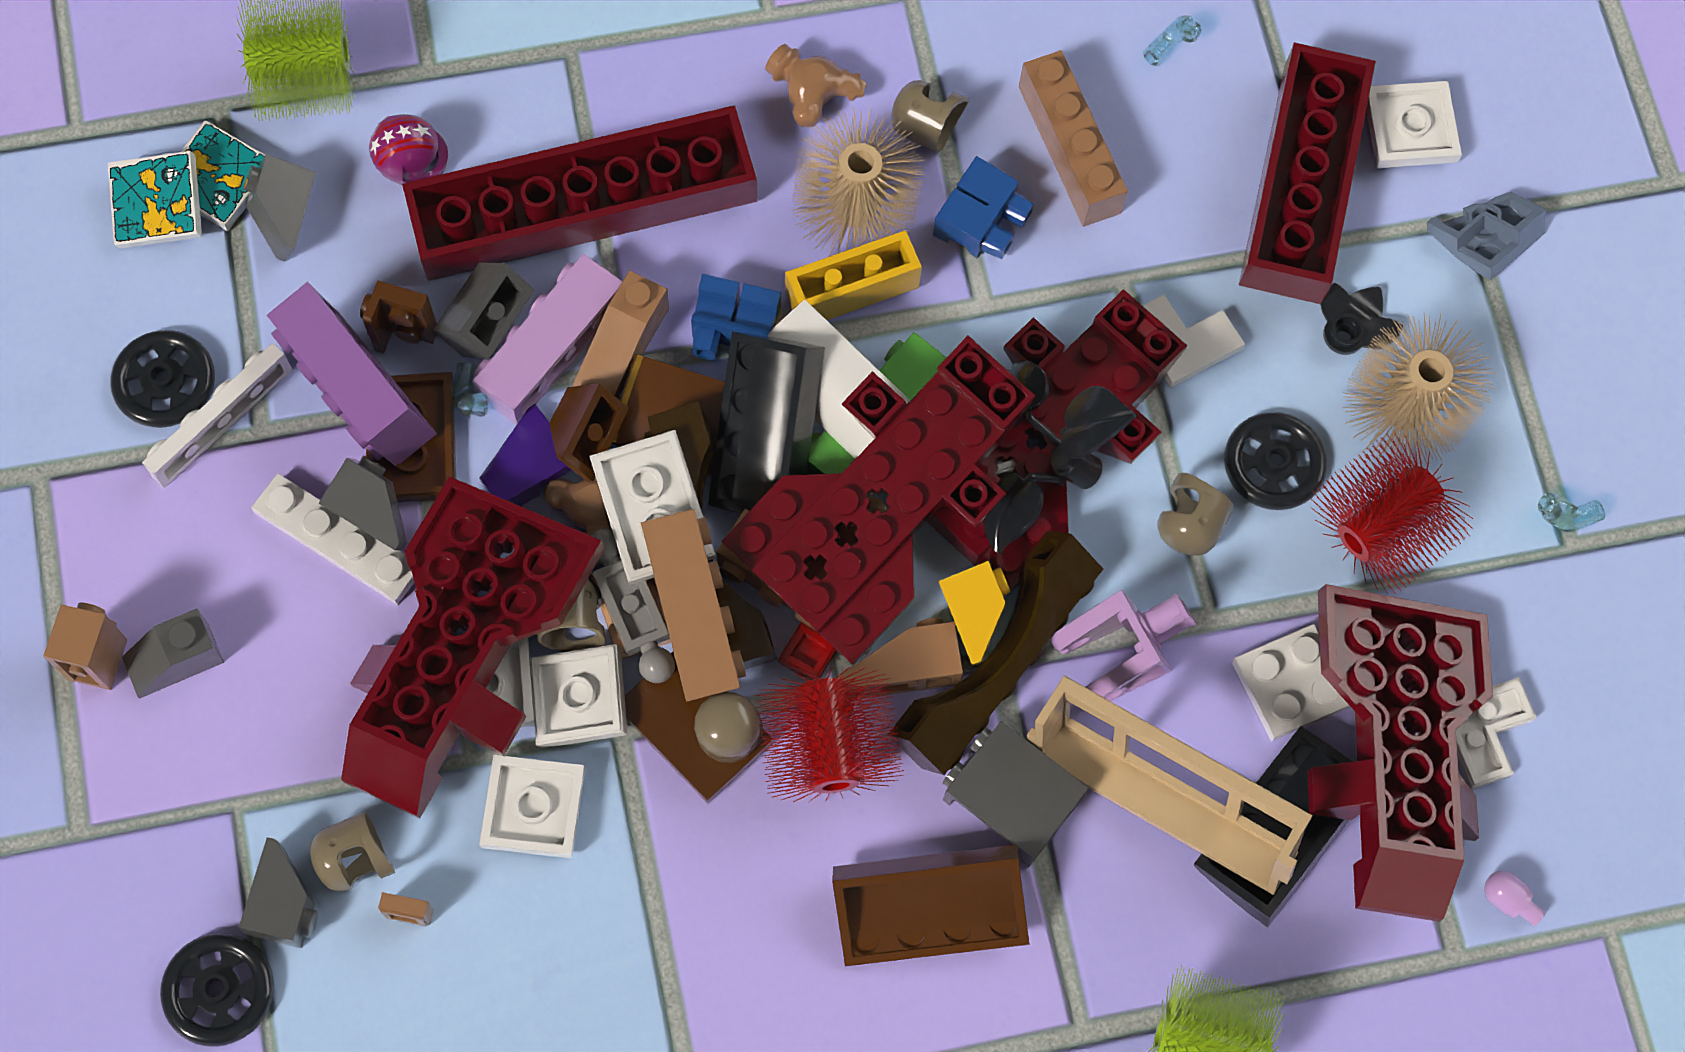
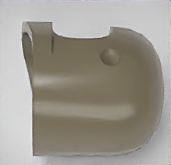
M922 80L909 82L901 89L894 101L891 112L893 128L895 127L894 130L902 137L906 136L905 138L933 151L940 152L964 112L969 98L953 92L946 101L936 102L929 99L931 83Z
M1178 473L1170 488L1171 494L1177 500L1176 511H1162L1157 521V529L1161 539L1170 548L1185 555H1204L1218 542L1234 506L1226 495L1191 474ZM1183 488L1195 490L1199 494V501L1197 502L1189 497Z
M590 579L586 581L563 624L538 633V642L542 646L560 652L605 646L604 626L598 621L596 612L602 605L601 593ZM564 628H584L595 632L596 635L584 640L571 641L566 638Z
M722 692L710 696L700 705L695 716L694 731L700 748L710 758L719 762L734 763L745 759L762 741L760 737H763V733L759 732H763L760 731L763 730V726L759 725L763 724L760 721V715H757L759 714L758 710L746 697L734 692Z
M366 812L321 830L311 842L310 855L313 868L321 882L331 890H350L358 878L372 872H377L381 879L395 873L393 865L385 855L374 825ZM361 854L345 869L342 858Z

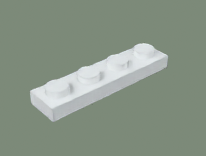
M274 343L270 344L265 350L255 352L247 360L245 368L232 380L229 379L222 382L214 391L213 398L200 410L195 409L188 413L182 420L180 428L167 440L158 441L149 450L147 458L142 462L152 478L163 488L167 487L292 371L286 355Z
M277 473L251 507L254 514L398 605L414 584L413 575L408 567L405 554L399 550L391 549L319 504L320 500Z

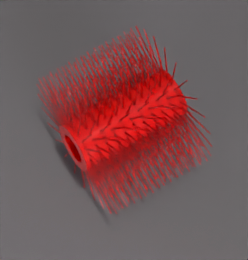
M1384 439L1383 441L1395 458L1386 452L1381 444L1379 447L1385 451L1390 460L1389 462L1381 454L1380 450L1378 451L1375 447L1374 449L1380 454L1379 456L1383 459L1384 465L1379 461L1378 457H1375L1370 449L1371 456L1377 460L1381 469L1371 461L1368 454L1366 458L1371 461L1376 472L1360 456L1359 458L1365 463L1371 475L1364 470V467L1360 466L1356 459L1354 461L1362 469L1367 479L1351 464V467L1359 475L1362 481L1360 482L1345 465V468L1356 482L1354 484L1346 475L1344 476L1353 489L1336 473L1348 493L1332 477L1331 479L1340 488L1342 495L1327 481L1338 499L1328 491L1333 500L1331 502L1322 493L1332 507L1330 508L1318 496L1317 498L1332 515L1322 508L1320 510L1325 512L1336 523L1334 524L1327 518L1325 519L1330 522L1329 524L1337 527L1338 530L1327 525L1325 526L1339 534L1323 535L1341 539L1343 544L1334 547L1344 545L1349 550L1345 557L1349 552L1355 556L1354 572L1356 558H1358L1361 562L1364 578L1365 573L1362 561L1365 562L1366 573L1368 568L1371 577L1372 574L1367 563L1370 564L1376 574L1377 580L1379 577L1375 568L1386 582L1384 573L1397 586L1389 574L1392 571V574L1405 586L1394 568L1400 570V565L1410 574L1412 579H1416L1408 571L1402 560L1418 576V572L1412 567L1407 557L1422 572L1424 570L1415 561L1412 553L1429 569L1415 548L1431 564L1432 561L1425 555L1421 546L1433 556L1436 562H1438V559L1431 553L1432 551L1428 549L1425 542L1434 548L1439 557L1441 556L1428 536L1438 544L1441 551L1445 549L1437 542L1438 540H1436L1434 534L1441 539L1443 544L1446 540L1440 536L1438 530L1449 539L1451 544L1453 543L1442 526L1458 542L1460 539L1451 532L1447 523L1461 537L1463 536L1449 517L1458 523L1467 534L1468 532L1454 518L1455 516L1448 511H1452L1462 519L1461 515L1457 514L1447 505L1450 504L1457 508L1453 505L1457 503L1444 499L1446 496L1462 503L1444 494V491H1461L1443 489L1441 487V482L1453 478L1438 482L1434 475L1439 468L1433 475L1428 471L1430 451L1427 468L1425 469L1422 467L1419 448L1420 466L1417 463V451L1415 460L1408 443L1415 462L1414 466L1407 454L1405 444L1404 447L1402 444L1401 446L1407 455L1408 461L1404 457V453L1402 454L1397 448L1399 457L1393 451L1392 446L1390 447ZM1379 563H1381V564L1383 565V567L1385 568V570L1387 571V573L1383 570V568L1379 565Z
M845 671L836 678H829V673L827 678L818 679L815 672L817 678L815 680L809 681L800 676L806 680L804 684L786 680L800 684V687L768 684L796 689L759 690L783 692L755 695L773 697L762 700L785 698L778 701H762L770 702L763 705L771 703L776 705H759L761 707H755L768 709L766 711L781 710L780 712L770 713L758 712L760 714H767L766 718L784 717L781 719L760 720L769 721L765 723L780 722L759 725L774 727L765 730L783 729L759 732H773L767 734L770 736L764 737L781 735L778 738H765L778 742L764 744L792 742L782 745H766L773 746L769 748L779 746L785 748L764 750L773 751L770 753L775 754L763 756L791 753L784 756L765 757L772 758L769 760L791 757L763 762L780 763L791 760V762L782 764H769L773 766L785 765L786 767L764 769L775 771L769 774L785 772L783 773L784 775L767 777L792 776L784 779L770 780L779 782L772 783L773 785H790L767 789L795 787L775 792L801 789L777 795L782 796L799 792V794L784 799L813 791L797 800L816 792L819 794L814 798L821 793H829L826 798L827 800L830 793L840 792L841 796V792L847 790L856 793L851 790L855 787L872 790L858 785L889 786L867 784L864 782L898 781L882 780L879 778L904 776L873 777L884 774L893 775L890 773L895 772H878L900 769L897 767L878 769L886 768L885 766L900 765L892 764L896 763L892 762L896 760L879 761L882 759L899 758L892 757L889 754L900 752L884 754L886 751H897L892 750L896 748L879 749L893 747L887 745L893 744L891 742L895 741L875 744L877 741L892 740L887 739L890 737L883 736L895 734L871 736L879 733H894L887 732L890 730L882 732L877 730L895 729V727L882 728L890 725L873 724L895 721L886 720L890 716L895 715L866 718L874 715H888L882 713L895 709L878 710L880 708H887L881 707L885 705L870 707L872 704H893L891 702H882L887 700L885 698H891L884 697L889 695H871V693L885 692L876 690H884L881 687L890 685L873 683L857 686L876 681L883 682L881 680L887 679L869 681L877 677L873 676L854 681L859 677L872 673L869 672L843 681L855 674L853 673L843 679L842 677L839 679L838 677ZM886 685V686H880V687L865 689V688H867L868 686ZM867 690H873V691H870V692H867V693H858V692H863V691H867ZM790 694V695H784V696H766V695ZM863 702H874V703L861 704V703H863ZM780 705H789V706H784V707L775 708V707H778V706H780ZM877 708V709H874V710H871V711H862V710ZM889 710L881 713H875V711ZM790 712L788 714L774 715L777 713ZM867 720H878L873 722H865ZM783 723H789L788 725L777 726ZM876 726H882V727H879V728H876V729H870V730L867 729V728H872V727H876ZM780 731H790L787 733H777ZM872 738H883L880 740H869ZM884 745V746H881V747L869 748V747H872V746ZM793 749V750H791V751H786V752H776V751H780V750ZM878 756H889V757H885V758L872 759V758L878 757ZM882 763H889V764H886V765H883V766H873V765H878V764H882ZM785 768H794L786 771H777ZM787 779H795V780H792V781L781 782V781H784V780H787Z

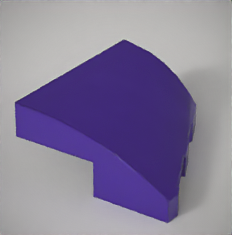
M533 404L526 410L511 434L479 477L486 492L519 506L540 496L538 489L546 486L550 481L556 480L572 471V469L556 457L549 421L536 404Z

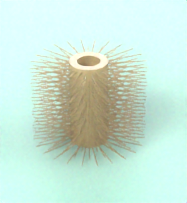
M870 110L863 143H861L862 111L858 133L854 111V140L852 125L851 132L848 125V134L844 121H842L848 144L843 130L840 128L843 135L842 138L833 124L836 130L834 133L839 138L842 147L833 133L835 141H832L828 135L825 137L820 134L823 139L825 138L832 144L834 150H831L824 142H822L824 144L822 145L820 142L817 144L812 141L813 143H808L815 145L822 153H817L810 149L812 152H803L807 154H801L806 157L812 156L814 159H816L815 157L826 159L832 165L828 166L826 163L823 164L819 160L815 161L813 159L810 162L804 161L807 163H801L804 165H795L802 167H796V169L807 172L799 174L802 176H795L802 179H794L797 182H793L802 184H794V186H800V188H793L803 189L793 191L805 193L793 194L809 195L808 197L826 195L821 200L808 197L797 199L806 201L795 202L809 203L808 205L812 206L806 209L797 208L796 210L802 211L796 213L807 212L801 214L805 215L814 212L810 214L813 216L821 211L822 213L818 217L804 221H811L809 222L811 224L818 219L825 221L830 217L817 231L819 233L829 225L823 232L825 234L827 229L833 224V227L821 242L831 232L832 235H835L841 224L835 239L839 231L840 234L831 252L838 239L840 240L839 245L841 247L847 226H849L846 251L851 227H853V248H855L856 237L858 246L859 237L860 245H862L861 235L862 242L864 237L866 244V235L870 243L866 226L873 242L874 239L870 230L876 240L881 238L875 232L872 223L881 237L880 228L887 236H890L881 222H887L894 227L898 224L892 222V218L903 221V219L907 220L902 218L905 216L916 217L908 215L904 209H907L906 207L918 209L910 207L918 206L911 204L916 202L910 200H916L911 197L919 198L913 196L919 194L912 192L920 191L909 189L920 190V188L915 186H922L916 185L914 183L918 182L912 181L923 180H912L911 178L921 177L909 178V176L904 175L910 173L915 175L923 174L913 173L922 171H908L920 169H911L914 167L905 168L907 166L903 165L909 162L925 160L908 159L910 157L903 158L905 156H901L896 160L892 159L897 153L903 152L902 154H904L908 150L913 149L903 150L905 148H902L898 151L894 150L898 145L886 153L892 145L903 139L901 138L896 141L901 135L887 146L885 144L881 148V145L895 127L890 130L883 140L884 134L880 135L874 146L884 123L875 141L874 138L885 116L876 133L872 129L866 144ZM895 134L891 138H889L887 143L895 136ZM827 151H829L832 154V157L830 155L829 157L827 156ZM893 155V156L890 157L887 161H885V159H886L888 156ZM907 162L895 168L891 167L894 163ZM821 167H823V169H824L825 171H826V169L830 170L832 173H828V172H827V174H826V173L821 169ZM893 171L901 172L895 176H893L894 174L889 176V174ZM826 177L831 181L824 183L818 178ZM889 180H894V181H892V182L889 183V184H887V183L885 182V181H889ZM822 186L829 188L826 191H819L817 189ZM892 188L896 192L888 194L884 190ZM886 197L888 200L890 198L894 203H892L891 201L890 203H888L882 198ZM883 205H884L887 209H888V207H889L893 212H891L890 210H889V211H886L885 208L883 207ZM884 213L889 217L888 220L883 217Z
M1424 313L1423 347L1419 321V335L1416 324L1414 329L1411 323L1414 331V343L1411 332L1410 336L1408 333L1406 336L1402 329L1400 332L1405 339L1403 345L1399 338L1397 340L1395 336L1391 338L1387 335L1389 340L1394 341L1397 351L1392 342L1391 346L1389 342L1387 344L1385 341L1383 343L1379 340L1381 342H1378L1377 348L1379 350L1375 351L1372 349L1374 352H1365L1369 355H1365L1369 359L1365 358L1366 361H1362L1369 363V367L1361 366L1367 369L1364 370L1356 366V368L1361 370L1358 371L1359 373H1364L1360 375L1361 377H1358L1360 379L1356 380L1363 381L1364 383L1355 381L1353 383L1358 384L1354 388L1361 389L1354 391L1368 393H1351L1349 395L1356 397L1348 398L1362 400L1346 401H1368L1350 404L1367 405L1363 407H1342L1362 409L1354 410L1363 411L1355 415L1375 411L1354 420L1359 421L1370 418L1359 423L1364 424L1375 419L1377 424H1372L1373 426H1370L1365 431L1372 430L1380 423H1382L1381 427L1385 426V429L1379 435L1377 434L1364 450L1390 425L1391 427L1387 434L1394 426L1390 438L1394 439L1396 433L1400 442L1402 439L1403 445L1404 435H1406L1410 448L1413 432L1415 458L1417 443L1419 444L1421 455L1423 454L1421 437L1426 457V448L1429 450L1428 444L1434 453L1433 445L1431 444L1433 437L1438 446L1439 442L1441 446L1444 445L1447 448L1442 442L1443 440L1439 432L1442 437L1444 435L1447 440L1450 439L1452 442L1455 440L1452 436L1455 438L1458 436L1463 439L1455 430L1467 431L1464 428H1468L1465 424L1470 426L1467 422L1474 425L1471 421H1475L1466 417L1470 414L1474 415L1467 411L1469 410L1468 408L1474 411L1480 410L1476 408L1478 407L1477 405L1473 404L1476 400L1469 399L1475 397L1461 395H1474L1478 397L1475 399L1486 401L1479 397L1481 396L1479 394L1483 393L1475 392L1482 390L1468 388H1485L1490 386L1480 383L1491 384L1476 382L1490 380L1469 379L1485 376H1468L1476 373H1496L1471 372L1487 370H1472L1480 366L1460 370L1483 360L1466 362L1478 357L1475 356L1459 363L1460 360L1467 357L1461 356L1466 353L1465 351L1453 358L1464 348L1456 354H1453L1451 351L1472 329L1444 355L1458 334L1442 354L1441 352L1453 328L1450 329L1448 335H1446L1439 346L1443 334L1442 331L1436 348L1439 338L1440 319L1434 342L1433 331L1430 344V316L1429 335L1427 338ZM1416 339H1417L1418 344H1419L1418 353H1417ZM1406 340H1407V342L1409 343V346H1410V347H1409V351H1408V347H1407ZM1401 348L1405 352V358L1403 357ZM1384 349H1386L1388 353L1387 356L1384 354ZM1388 362L1392 363L1397 371L1391 370ZM1471 363V364H1469V365H1465V366H1463V367H1461V368H1458V369H1455V370H1454V368H1456V367H1458V366H1460V365H1464V364ZM1380 372H1388L1392 378L1383 377ZM1462 373H1472V374H1468V375H1463V376L1455 377V376L1460 375V374H1462ZM1455 381H1464V382H1469V383H1473V384H1464V385H1461L1460 383H1455V384H1454L1453 382H1455ZM1361 384H1368L1373 386H1363ZM1474 384L1481 385V386H1485V387H1470V386H1468V387H1460V386L1474 385ZM1460 389L1464 390V391H1461V392H1454V391L1460 390ZM1353 394H1364V395H1366V394H1377V395L1357 396V395H1353ZM1444 403L1452 404L1455 408H1446ZM1379 404L1378 406H1375V407H1367V406ZM1439 410H1444L1448 418H1444ZM1379 411L1381 412V413H1379V414H1377V415L1370 416V415H1372V414H1374V413H1377V412H1379ZM1417 427L1419 433V440L1417 438ZM1411 429V436L1409 442V431ZM1398 440L1396 443V446L1398 444L1397 448H1399L1400 442Z

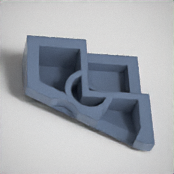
M1513 192L1494 197L1488 203H1476L1464 207L1463 216L1441 222L1438 216L1431 218L1427 222V231L1457 259L1477 273L1492 280L1545 234L1546 209Z

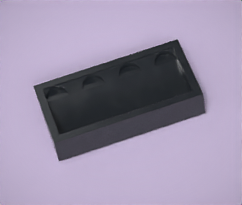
M732 332L708 505L742 513L744 509L750 511L782 476L807 474L825 347L756 334Z
M1300 726L1256 784L1309 813L1308 770L1312 767L1354 761L1303 726ZM1244 801L1241 811L1242 816L1282 839H1288L1292 831L1291 827ZM1311 814L1312 817L1304 831L1298 848V854L1295 858L1297 863L1288 884L1281 882L1274 895L1202 853L1194 862V867L1228 898L1268 928L1349 820Z

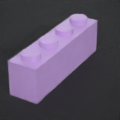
M584 253L575 264L572 262L568 263L560 272L557 284L548 295L545 293L541 294L534 301L529 311L530 315L521 326L515 325L507 332L502 341V347L493 358L484 359L479 364L473 379L477 396L517 425L526 410L540 401L594 338L605 311L622 281Z

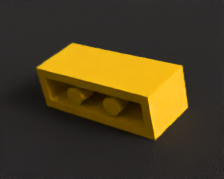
M906 230L785 272V295L792 310L803 300H806L826 320L919 288L922 266Z

